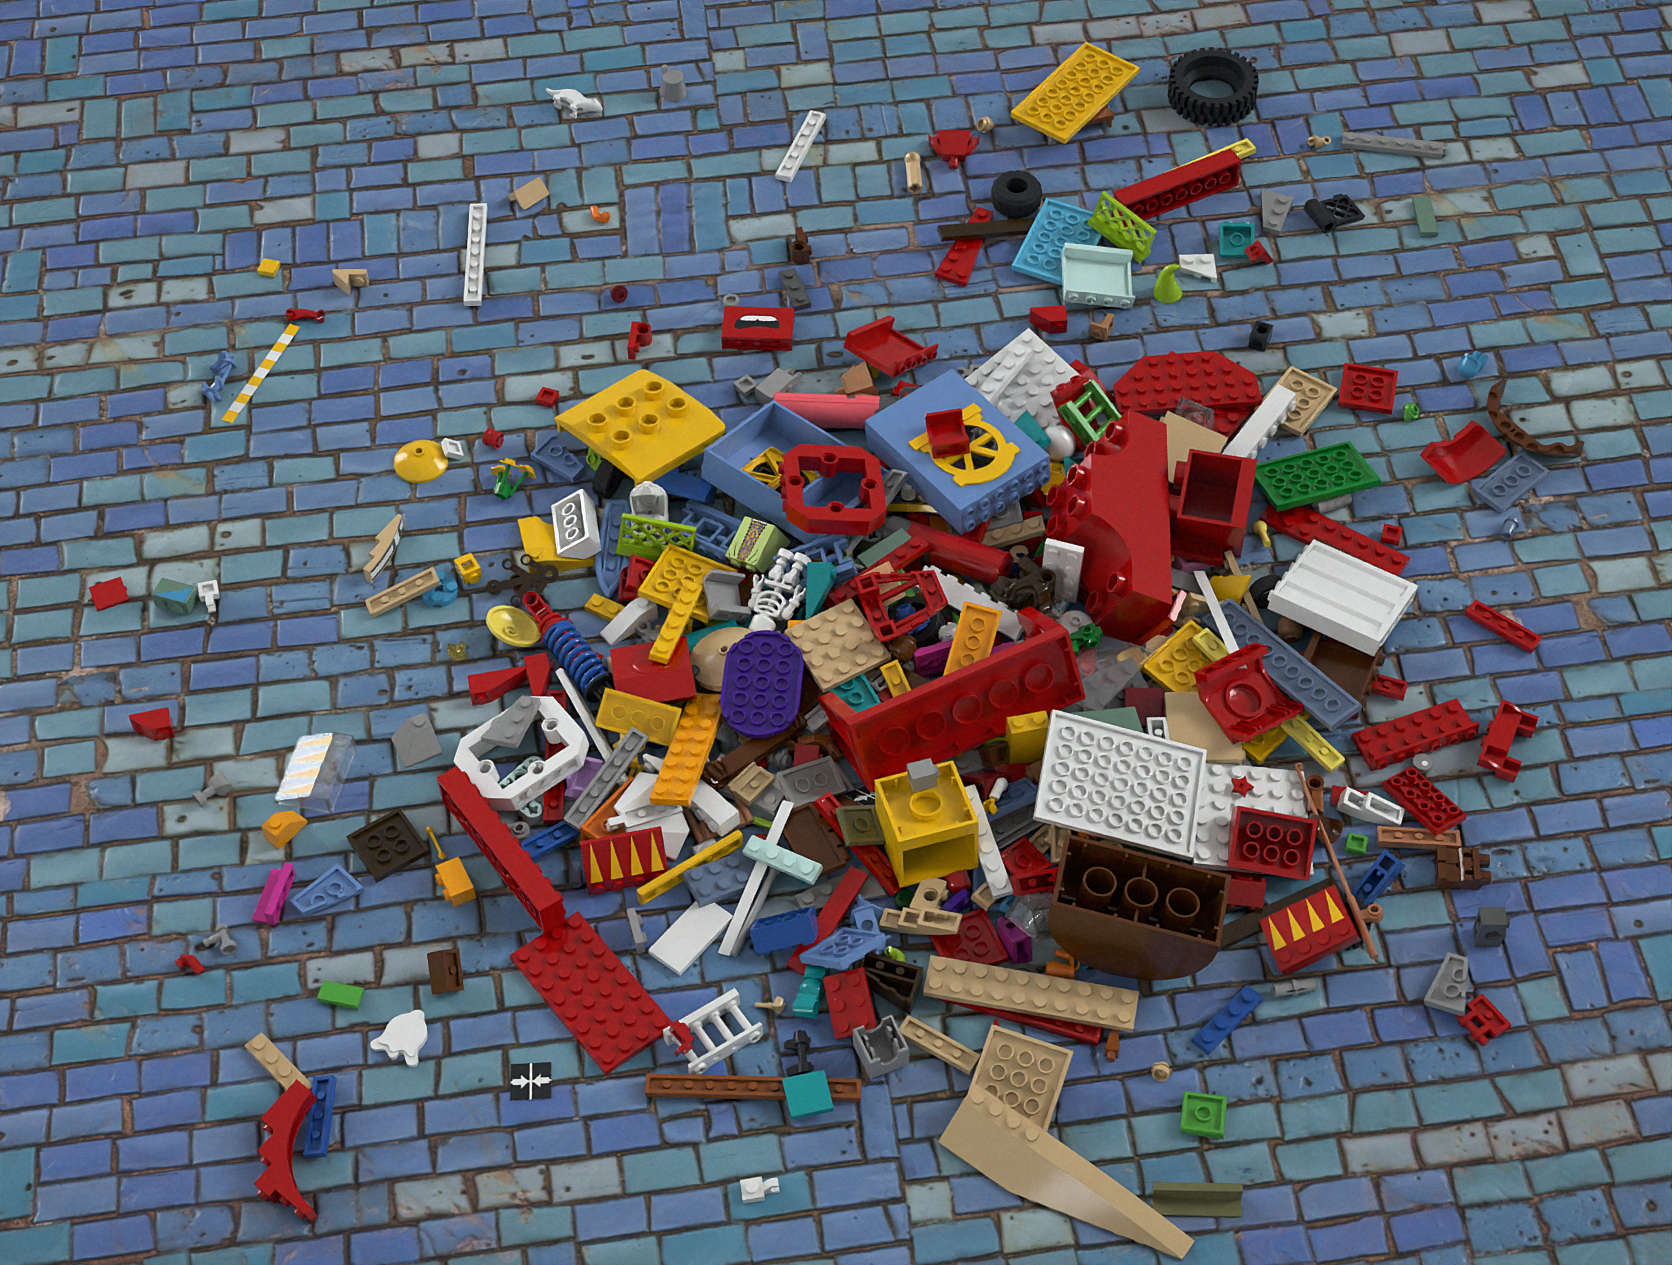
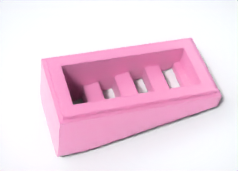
M1174 556V562H1172L1173 568L1189 574L1194 573L1193 571L1215 567V565L1196 562Z

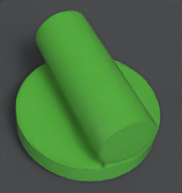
M1409 402L1403 405L1404 422H1410L1412 419L1418 418L1419 409L1416 404Z

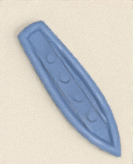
M622 499L607 501L599 529L601 551L595 554V571L601 590L606 598H610L619 588L621 570L629 566L630 560L629 556L616 554L622 513L631 514L630 502ZM625 520V523L631 527V521ZM629 533L623 536L626 538H632V536Z

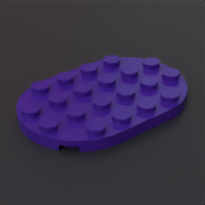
M770 630L751 632L744 635V638L737 643H734L727 653L720 697L721 711L727 724L741 735L751 738L775 736L786 730L798 714L804 664L799 647L788 636Z

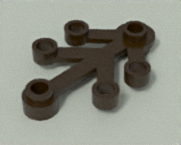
M524 554L520 558L521 563L524 566H531L539 572L530 574L515 565L511 559L506 558L502 561V567L505 570H511L520 577L501 582L490 580L486 585V589L491 595H498L502 589L522 585L517 594L510 599L514 607H519L522 604L523 596L527 593L532 583L539 580L541 581L535 592L541 597L547 584L554 583L558 579V569L553 565L543 566L534 561L529 554ZM524 557H529L530 561L524 563L523 559ZM507 561L511 562V566L509 568L505 567V563ZM547 571H552L551 577H546ZM496 584L497 589L491 590L490 586ZM519 598L520 602L518 604H514L513 599Z

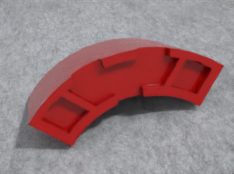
M1471 420L1453 436V440L1449 442L1447 440L1431 441L1421 452L1420 456L1448 484H1461L1487 471L1507 453V450L1481 424Z

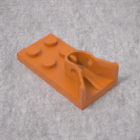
M631 776L580 827L581 840L626 833L624 826L608 832L606 823H608L607 819L619 816L614 806L635 778Z

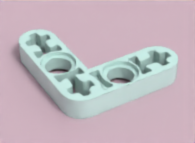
M537 756L529 757L499 783L500 787L504 789L510 783H513L517 776L527 774L529 765L538 760L542 761V759ZM535 800L530 801L515 811L530 823H537L543 818L542 807Z

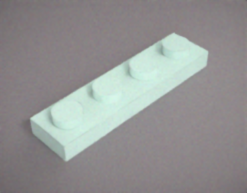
M754 835L751 836L742 851L749 858L814 885L823 869L822 864Z

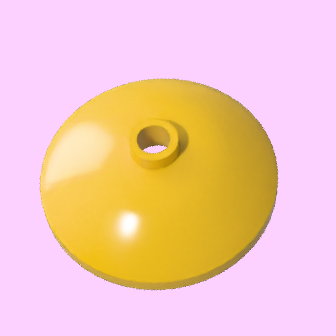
M431 440L412 441L401 447L394 457L396 473L400 478L411 483H427L437 479L445 472L449 463V458L444 455L442 445Z

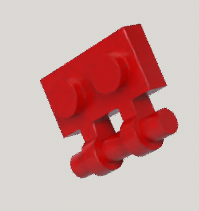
M1484 994L1466 1004L1465 1008L1469 1013L1465 1017L1454 1014L1459 1020L1458 1023L1463 1028L1466 1027L1472 1034L1471 1037L1476 1042L1479 1041L1482 1046H1486L1489 1043V1039L1485 1036L1487 1033L1495 1039L1511 1027V1023ZM1476 1019L1482 1027L1478 1029L1472 1021Z

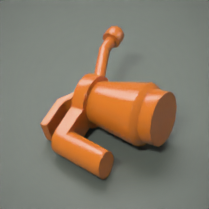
M1055 948L1054 956L1069 960V965L1054 960L1046 961L1045 975L1075 980V974L1080 968V961L1077 960V967L1074 968V957L1064 950Z

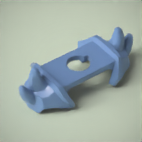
M226 351L218 354V360L210 366L212 372H219L215 376L213 385L209 387L205 382L202 383V393L212 402H215L214 399L222 401L219 392L224 388V382L231 367L237 368L236 363L232 360L234 356Z
M858 894L857 904L854 905L850 913V923L855 924L856 922L857 929L864 930L862 929V924L870 921L873 923L871 931L880 932L876 918H881L884 909L871 904L869 901H865L862 895ZM891 935L885 936V937H886V940L890 939L892 936H891ZM886 941L880 944L878 949L870 951V953L883 956Z

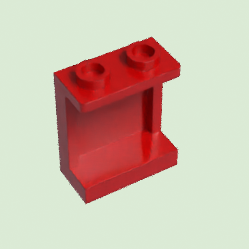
M961 408L925 414V426L933 459L970 453L969 437L966 434Z

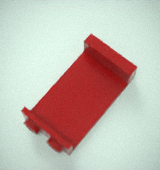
M1076 375L1071 377L1069 382L1057 385L1056 389L1050 392L1056 410L1062 404L1070 400L1074 403L1086 392L1083 384L1088 382L1089 378ZM1089 399L1078 408L1083 417L1093 410ZM1057 410L1061 424L1069 428L1075 436L1076 448L1074 452L1081 453L1085 451L1086 446ZM1094 418L1089 424L1096 432L1099 426L1096 418Z

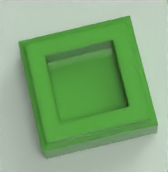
M1349 832L1344 852L1364 857L1369 837Z

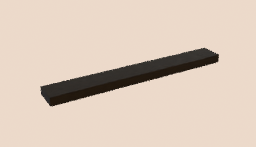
M1331 876L1273 902L1264 908L1262 907L1223 925L1218 952L1263 932L1259 920L1332 885L1336 886L1340 896H1342L1343 891Z

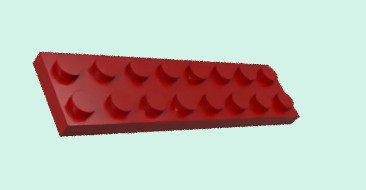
M1270 503L1259 518L1267 526L1306 545H1310L1313 540L1320 538L1398 577L1410 561V557L1305 506H1297L1277 512Z

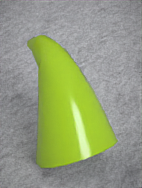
M1171 264L1161 270L1153 290V295L1158 301L1169 304L1178 301L1182 297V289L1174 277L1175 270L1180 268L1179 265Z

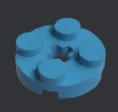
M438 571L436 573L441 585L421 594V597L428 606L435 607V605H441V607H446L457 599L458 585L452 576L445 574L443 571ZM440 588L443 589L442 592H440V591L435 592L437 589H440Z

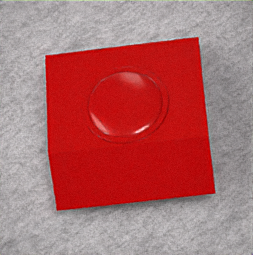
M687 636L680 637L667 665L649 659V654L655 641L610 649L615 690L667 705L697 699Z
M1255 642L1194 672L1201 702L1233 745L1240 741H1251L1253 737L1264 734L1268 729L1280 726L1282 722L1295 718L1297 714L1305 711L1303 703L1287 699L1268 675L1262 660V656L1268 653L1267 646ZM1245 664L1247 666V668H1239Z

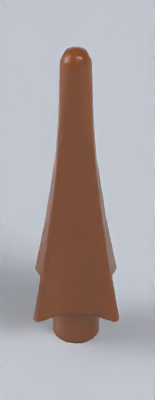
M1111 1029L1105 1045L1104 1056H1107V1062L1113 1063L1115 1058H1119L1118 1052L1120 1049L1118 1030Z

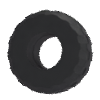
M1020 170L1008 171L1001 174L993 182L991 201L994 208L1004 216L1006 215L1010 218L1027 217L1034 213L1041 204V184L1037 178L1028 172Z

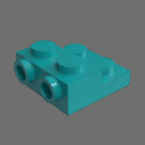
M1230 221L1220 223L1218 228L1219 257L1249 258L1244 250L1254 243V223H1232Z

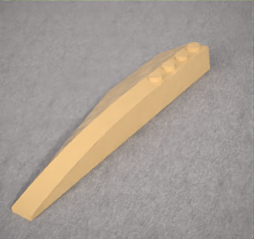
M977 1084L973 1086L964 1098L938 1141L939 1144L1016 1196H1022L1029 1201L1040 1203L1055 1211L1058 1210L1098 1228L1107 1229L1116 1235L1125 1236L1135 1240L1137 1243L1148 1245L1155 1250L1183 1260L1195 1242L1169 1220L1103 1171Z

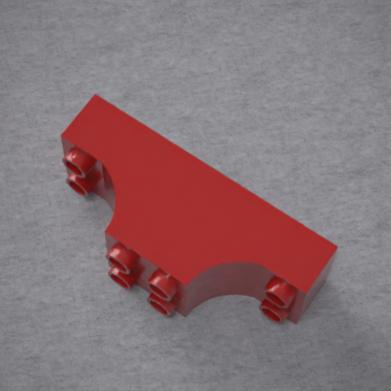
M1128 409L1117 421L1112 420L1109 422L1104 435L1098 441L1093 440L1087 445L1084 460L1080 465L1073 464L1067 473L1066 479L1060 485L1054 484L1049 489L1046 504L1051 507V518L1046 527V534L1053 540L1084 547L1080 577L1089 592L1086 601V611L1090 613L1091 620L1095 626H1100L1104 635L1130 643L1131 640L1137 638L1153 621L1158 619L1160 615L1172 606L1167 424Z

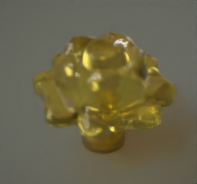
M462 641L458 645L449 643L447 648L449 650V657L454 661L466 660L467 654L464 649L467 645Z

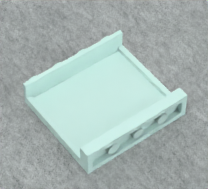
M1065 242L1061 253L1063 301L1132 309L1135 296L1132 295L1130 263L1133 257V250Z

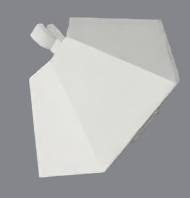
M639 772L614 806L619 816L607 819L606 827L608 832L616 830L620 826H624L626 833L661 826L666 858L676 861L690 831L682 813L683 809L678 805L650 804L649 797L658 775Z

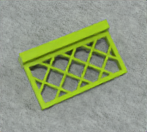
M1103 191L1100 194L1093 216L1088 220L1087 224L1118 248L1133 250L1132 258L1140 264L1150 256V248L1157 230L1107 192ZM1104 199L1109 202L1110 206H1106ZM1117 209L1122 212L1123 216L1119 215ZM1108 210H1112L1114 217L1110 216ZM1131 219L1135 222L1136 226L1132 225ZM1122 220L1126 221L1128 227H1124ZM1135 230L1139 231L1141 237H1137ZM1144 230L1149 232L1150 236L1146 237Z
M622 513L616 554L629 557L635 554L657 562L667 546L660 544L665 540L678 547L685 544L689 548L686 550L693 552L697 527ZM625 520L633 521L636 525L629 527ZM649 524L654 528L648 531L644 525ZM638 528L643 532L639 536L634 532ZM669 528L673 532L666 534L662 529ZM685 531L692 533V535L685 538L681 533ZM656 532H658L662 536L657 540L652 535ZM629 533L633 537V539L626 538L623 536ZM677 536L681 541L674 543L671 538ZM648 537L652 542L642 541V539Z

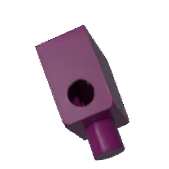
M1005 916L1000 917L996 921L998 937L1009 956L1011 965L1033 961L1031 934L1017 917L1007 919Z

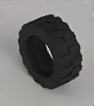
M604 458L593 478V493L606 499L613 497L622 481L623 471Z

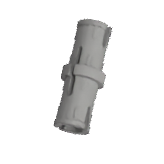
M1313 978L1298 981L1291 979L1289 982L1272 984L1271 991L1274 998L1285 995L1297 996L1299 993L1316 991V983Z

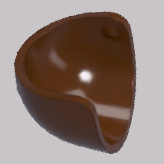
M1310 813L1309 819L1318 820L1315 838L1326 844L1319 828L1321 819L1330 843L1336 842L1342 833L1343 822Z

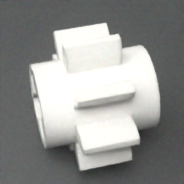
M948 622L947 626L944 625L940 628L939 639L941 642L954 639L957 628L956 623Z

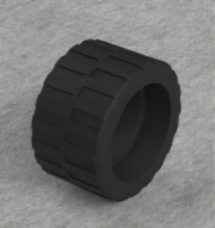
M915 595L906 597L903 600L901 599L888 611L889 619H893L894 622L897 621L896 609L906 603H911L912 607H915L916 612L927 607L924 597ZM940 611L930 618V623L926 630L914 637L917 641L916 646L918 649L941 642L939 630L942 626H947L948 624Z

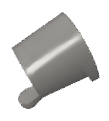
M664 64L661 67L663 77L662 86L659 90L660 95L670 102L681 101L687 95L683 73L678 70H668L669 66Z

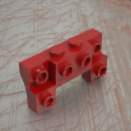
M1502 699L1494 721L1490 720L1486 729L1489 732L1488 736L1484 735L1480 746L1483 749L1477 765L1495 771V777L1514 783L1522 761L1508 757V752L1516 733L1532 738L1539 717L1519 709L1512 702Z

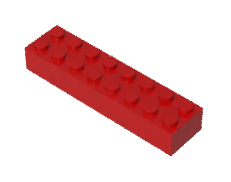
M1230 148L1114 191L1113 198L1145 221L1238 186L1242 160ZM1117 209L1119 215L1123 216L1122 212ZM1122 220L1124 227H1128L1126 221Z

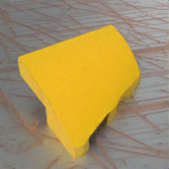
M1252 575L1213 576L1209 582L1217 601L1221 599L1226 601L1231 598L1240 605L1243 594L1248 590Z

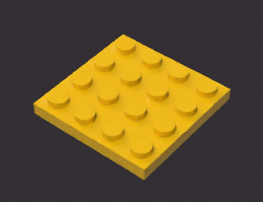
M668 543L640 586L637 596L671 609L685 580L704 585L703 577L711 569H720L721 571L737 572L738 570ZM703 586V591L690 617L708 623L710 618Z

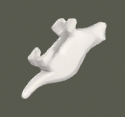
M545 89L548 94L553 96L554 107L559 110L562 109V106L568 107L573 110L570 116L575 119L577 114L602 112L603 110L597 99H588L577 90Z

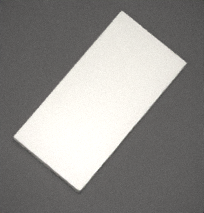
M695 901L650 947L648 953L681 976L731 923L733 915L715 903L700 908Z

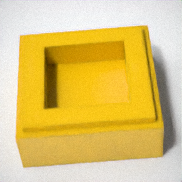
M263 258L257 269L258 274L275 277L281 266L280 261Z

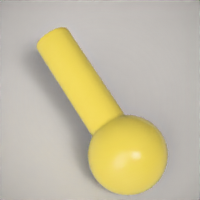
M1261 520L1256 521L1252 526V530L1254 533L1259 534L1264 547H1269L1271 542L1266 533L1267 524Z

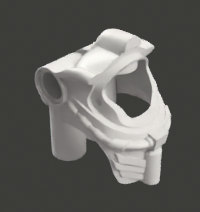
M644 481V483L636 486L630 492L631 514L669 522L668 495L665 493L666 491L662 487L651 483V481ZM631 521V527L636 525L633 521ZM649 524L644 525L646 529L654 528L652 525ZM639 528L634 530L637 535L643 534Z

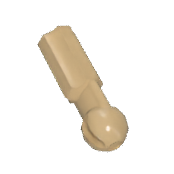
M909 152L904 158L908 191L912 194H918L922 191L921 158L918 153Z

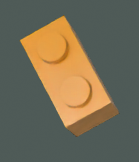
M459 856L436 865L438 873L435 874L436 881L439 886L443 885L444 890L442 892L446 901L451 902L453 908L476 898L474 886Z

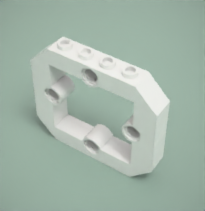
M530 696L540 698L541 705L532 722L541 718L543 720L541 727L548 742L552 744L562 742L566 748L545 762L541 760L532 762L528 767L527 774L504 789L498 784L500 776L493 762L487 759L479 762L477 758L497 746L483 743L480 737L508 709L460 740L454 764L462 772L465 771L468 774L470 783L478 787L482 798H487L491 810L517 811L583 767L590 744L584 731L554 697Z

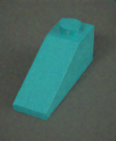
M808 562L805 620L818 614L833 586V581L837 577V569L831 562Z

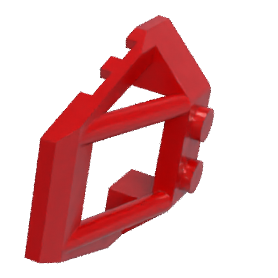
M934 570L911 571V573H898V571L890 572V574L872 572L854 578L862 608L874 637L880 643L899 638L911 632L948 604ZM907 581L880 595L878 584ZM918 585L927 607L894 623L893 619H889L883 602Z

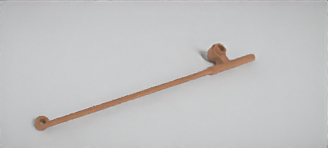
M1298 762L1295 764V770L1313 813L1319 815L1301 773L1303 764ZM1320 819V831L1347 895L1346 899L1370 958L1372 960L1377 959L1378 953L1365 923H1379L1383 919V909L1378 904H1371L1364 910L1359 909Z

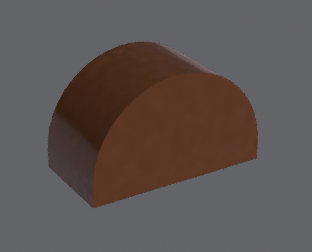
M1066 834L1048 915L1049 931L1056 943L1069 955L1105 973L1138 980H1170L1186 977L1207 967L1213 961L1220 948L1231 875Z

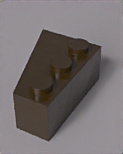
M870 952L865 954V957L859 960L857 968H865L869 989L911 1015L923 982V967Z

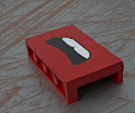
M724 306L721 334L722 349L792 351L793 326L795 322L794 308Z

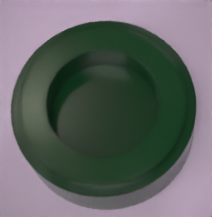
M909 890L898 891L895 895V906L899 910H903V907L909 908L914 897L913 892Z

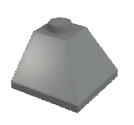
M425 712L407 719L391 737L405 769L442 755L434 729Z

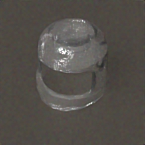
M720 722L715 736L719 742L726 744V750L718 752L711 748L709 754L714 757H719L720 754L727 755L736 745L739 734L727 722Z

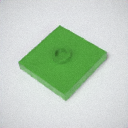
M1184 1091L1180 1133L1223 1139L1227 1097Z

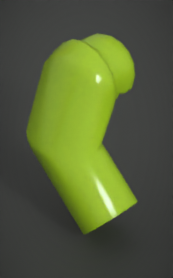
M887 946L884 949V955L887 958L905 962V955L900 950L892 946Z

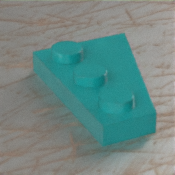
M1028 410L1014 422L1018 428L1043 450L1051 443L1049 437Z

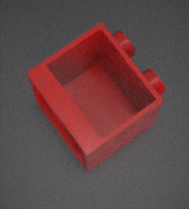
M1189 449L1187 462H1176L1173 492L1169 499L1170 533H1175L1177 538L1224 549L1223 555L1224 552L1231 550L1234 557L1241 558L1257 459Z

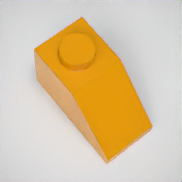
M291 810L274 813L261 827L265 839L281 849L308 821Z

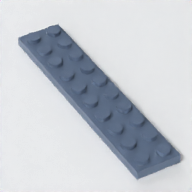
M1229 598L1220 604L1238 648L1241 649L1253 642L1266 645L1268 653L1262 656L1263 665L1276 686L1296 702L1303 703L1304 709L1328 729L1333 731L1362 709L1361 703L1234 600ZM1210 611L1201 618V623L1223 641Z

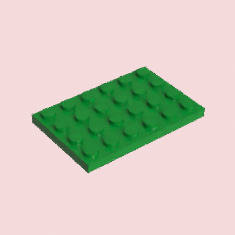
M1350 441L1258 463L1254 479L1277 512L1381 486V479Z

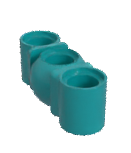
M811 964L806 966L803 976L804 981L800 984L799 993H797V998H795L793 1003V1015L795 1017L817 1018L820 1008L819 1002L823 999L825 990L823 977L830 976V968L817 965L811 966Z

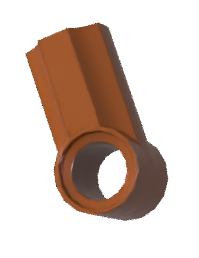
M1313 774L1308 776L1306 786L1318 814L1323 816L1324 779L1319 775ZM1305 794L1306 812L1310 816V813H1313Z

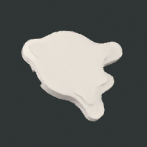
M414 1010L411 1013L401 1014L393 1018L387 1025L384 1033L371 1041L372 1050L375 1052L385 1051L392 1060L397 1059L399 1055H404L407 1065L411 1068L416 1067L419 1063V1050L424 1046L428 1038L424 1012Z

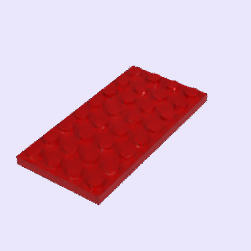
M578 911L566 918V923L547 934L543 933L509 955L513 964L605 1075H608L663 1038V1029L673 1024Z

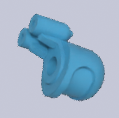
M1476 350L1473 355L1465 353L1458 365L1459 374L1465 378L1475 377L1478 371L1484 368L1489 356L1486 354L1481 355Z

